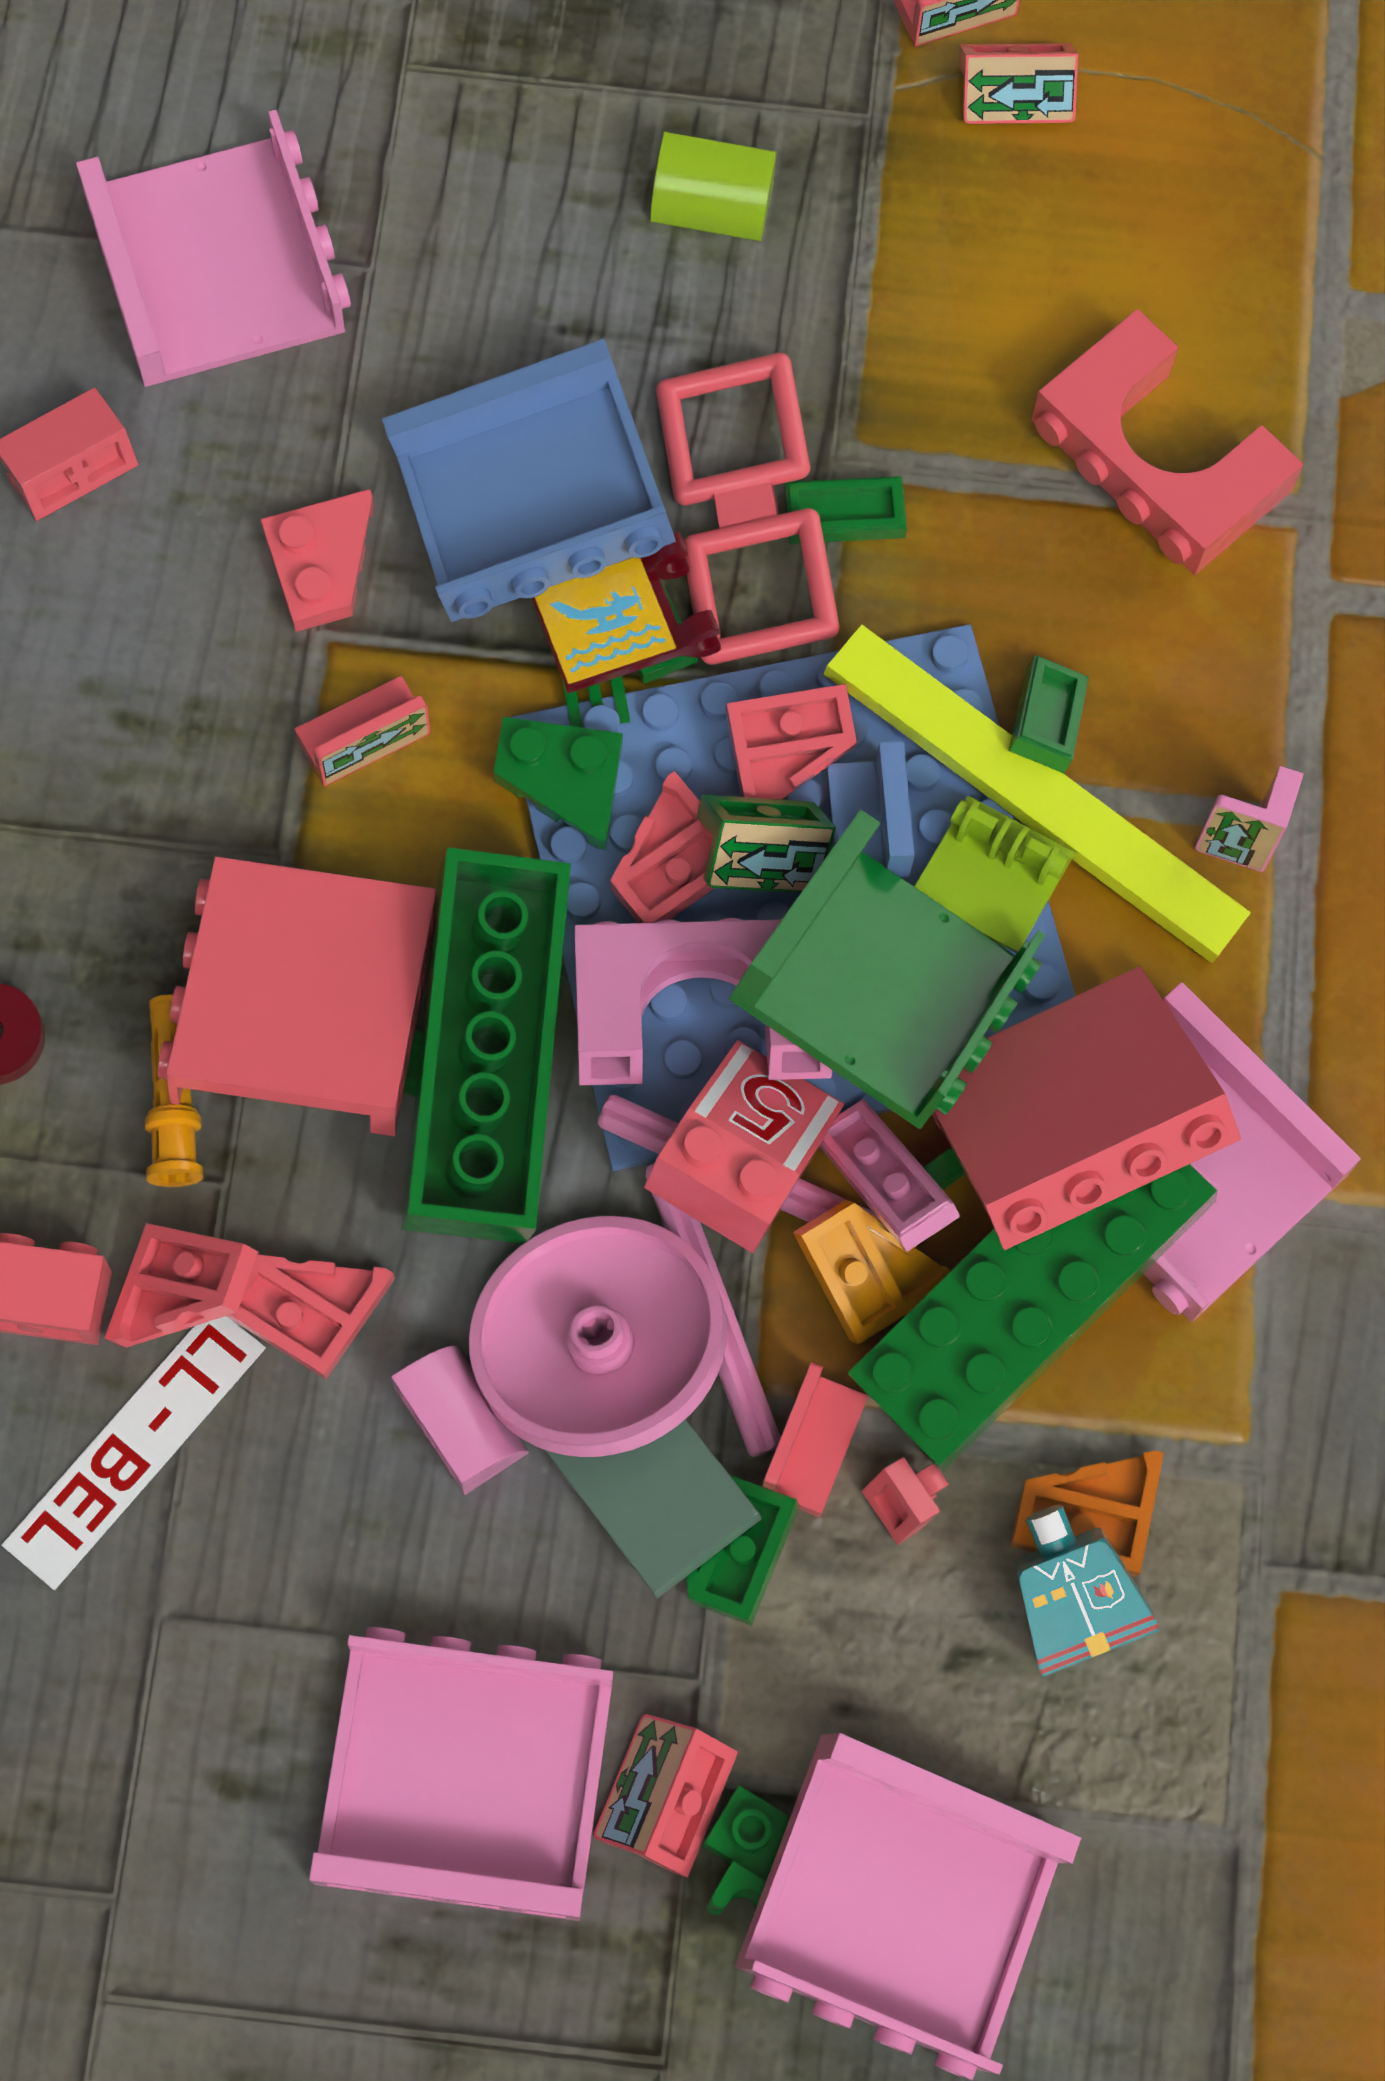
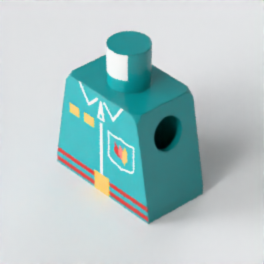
M1062 1505L1047 1507L1026 1518L1038 1551L1019 1558L1015 1563L1038 1667L1042 1677L1160 1631L1149 1603L1100 1527L1075 1536Z

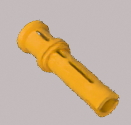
M160 995L149 1001L152 1032L153 1108L148 1111V1115L145 1117V1130L151 1134L152 1164L146 1168V1181L161 1187L189 1186L203 1179V1167L196 1163V1132L201 1129L202 1122L197 1109L192 1107L191 1089L183 1088L180 1104H170L167 1080L158 1078V1063L162 1044L164 1041L174 1042L177 1024L171 1023L170 1020L173 995Z

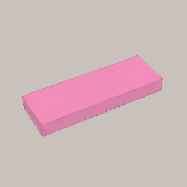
M864 1099L838 1115L819 1148L906 1252L960 1217L953 1201Z

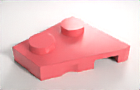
M370 489L261 519L266 542L295 632L353 616L357 596V579L359 572L362 570L366 550L365 539L369 519L372 517L374 510L373 496Z
M846 684L727 703L725 707L741 797L783 800L825 770L829 765L854 749L857 743Z
M675 771L666 777L662 785L661 795L650 815L644 817L634 836L632 848L627 855L623 856L610 880V890L637 923H656L661 920H670L715 889L710 888L704 881L713 837L697 818L700 801Z
M146 1223L104 1339L118 1346L128 1348L237 1313L258 1251L243 1243Z
M257 1255L238 1311L226 1317L327 1380L395 1280L393 1272L382 1267L364 1270L336 1267L333 1262L309 1260L304 1263L290 1262L285 1257Z

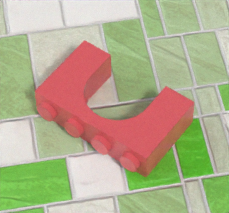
M1137 309L1038 391L1031 420L1035 423L1039 435L1048 444L1059 446L1075 461L1076 467L1084 479L1093 485H1100L1116 500L1119 510L1126 519L1133 524H1141L1158 540L1160 549L1168 559L1176 564H1183L1195 576L1293 491L1304 464L1263 425L1257 428L1219 462L1201 471L1173 473L1158 469L1143 461L1128 445L1122 431L1121 418L1169 377L1179 347Z

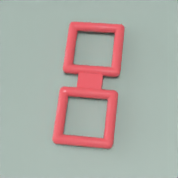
M778 352L661 380L656 386V398L674 500L679 505L687 506L714 499L719 523L718 529L692 534L683 540L688 552V556L685 559L689 566V573L686 575L693 614L712 610L719 627L707 555L799 535L814 618L725 638H721V634H719L717 637L721 644V650L710 656L701 657L703 662L714 665L835 637L839 632L840 625L820 516L817 511L811 508L779 514L774 485L803 479L810 472V461L792 363L789 356ZM771 379L785 459L694 479L681 399Z

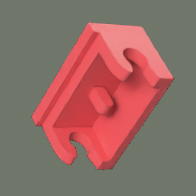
M95 387L0 438V460L8 470L6 475L36 522L139 465L124 426Z

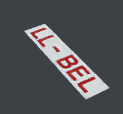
M226 1316L194 1326L4 1541L2 1546L55 1591L266 1347Z

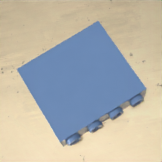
M605 339L382 418L387 437L397 456L438 586H435L437 594L451 622L462 618L483 616L498 605L518 598L539 596L551 586L577 577H592L603 571L607 566L632 557L643 558L653 555L663 546L676 542Z

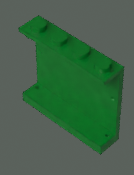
M860 809L752 961L728 999L912 1125L921 1129L935 1109L946 1115L964 1091L967 1083L958 1077L962 1069H965L972 1074L990 1049L993 1042L984 1037V1034L988 1028L995 1033L1001 1029L1018 1003L1009 997L1012 989H1015L1021 994L1039 970L1042 963L1033 956L1046 934L1038 930L1030 942L1025 941L1016 955L996 943L862 852L881 823Z

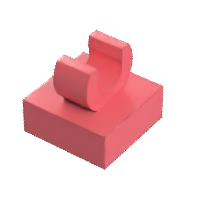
M903 1457L884 1468L862 1490V1493L896 1544L899 1545L917 1534L940 1512L933 1500L937 1497L936 1493L945 1489L949 1483L935 1463L915 1474Z

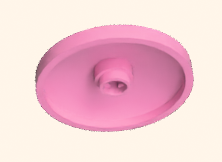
M597 1216L563 1223L533 1237L509 1255L495 1270L482 1290L473 1312L469 1333V1355L477 1384L490 1409L518 1437L541 1449L567 1456L601 1457L634 1450L664 1436L683 1422L703 1401L719 1373L724 1358L727 1340L726 1313L718 1286L707 1264L695 1249L673 1232L659 1225L630 1217Z

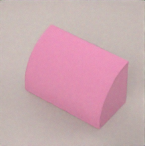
M448 1346L432 1352L391 1376L395 1391L464 1495L529 1453L521 1439L511 1432L490 1409L477 1384L471 1364L458 1346Z

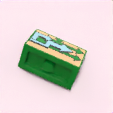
M702 794L697 818L713 837L704 881L710 888L801 893L830 853L836 827L815 802Z

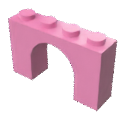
M725 918L707 922L661 920L656 923L632 924L602 921L593 925H575L579 1085L642 1084L643 1046L641 1019L651 999L667 986L690 978H713L737 986L752 961L783 918L779 920L744 921L737 918ZM765 1025L768 1080L822 1079L832 1077V1069Z

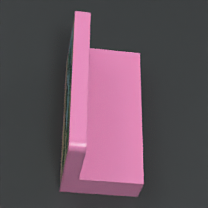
M1280 766L1259 807L1224 795H1218L1198 837L1195 850L1259 872H1264L1287 829L1304 773Z

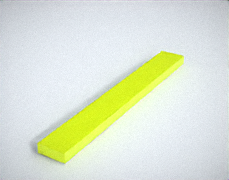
M861 624L827 665L824 676L836 685L846 684L847 692L1027 827L1074 851L1073 861L1210 963L1216 960L1250 915V911L1068 776L1010 752L1011 734Z

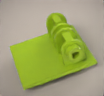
M967 796L965 801L961 800L950 820L952 822L914 887L996 943L1017 953L1026 941L1075 852L982 802Z

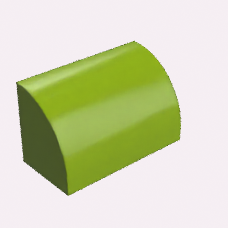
M664 132L655 176L650 222L762 242L774 185L777 152Z

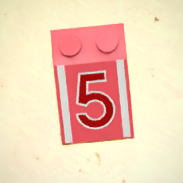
M737 1040L691 1104L658 1155L644 1188L749 1252L754 1253L845 1104L804 1079L768 1080L767 1057Z

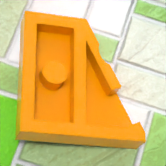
M844 1200L793 1232L847 1337L858 1345L907 1315L951 1271L919 1251L916 1246L906 1252L877 1218L856 1203Z

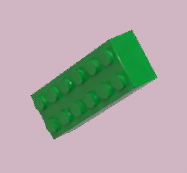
M451 847L446 848L439 872L401 1230L519 1244L529 1241L536 1230L571 863Z
M1188 1164L1007 1250L1003 1249L995 1229H993L848 1374L944 1472L1216 1202L1217 1190L1192 1165Z

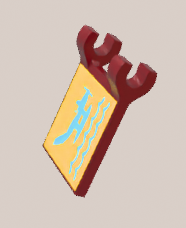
M680 532L673 533L676 542L663 546L653 555L643 558L632 557L607 566L603 571L592 577H577L551 586L541 595L531 598L567 694L676 657L700 658L710 656L721 650V644L717 637L720 634V630L712 610L693 614L678 625L660 579L672 580L680 578L689 573V566L685 559L688 556V552Z

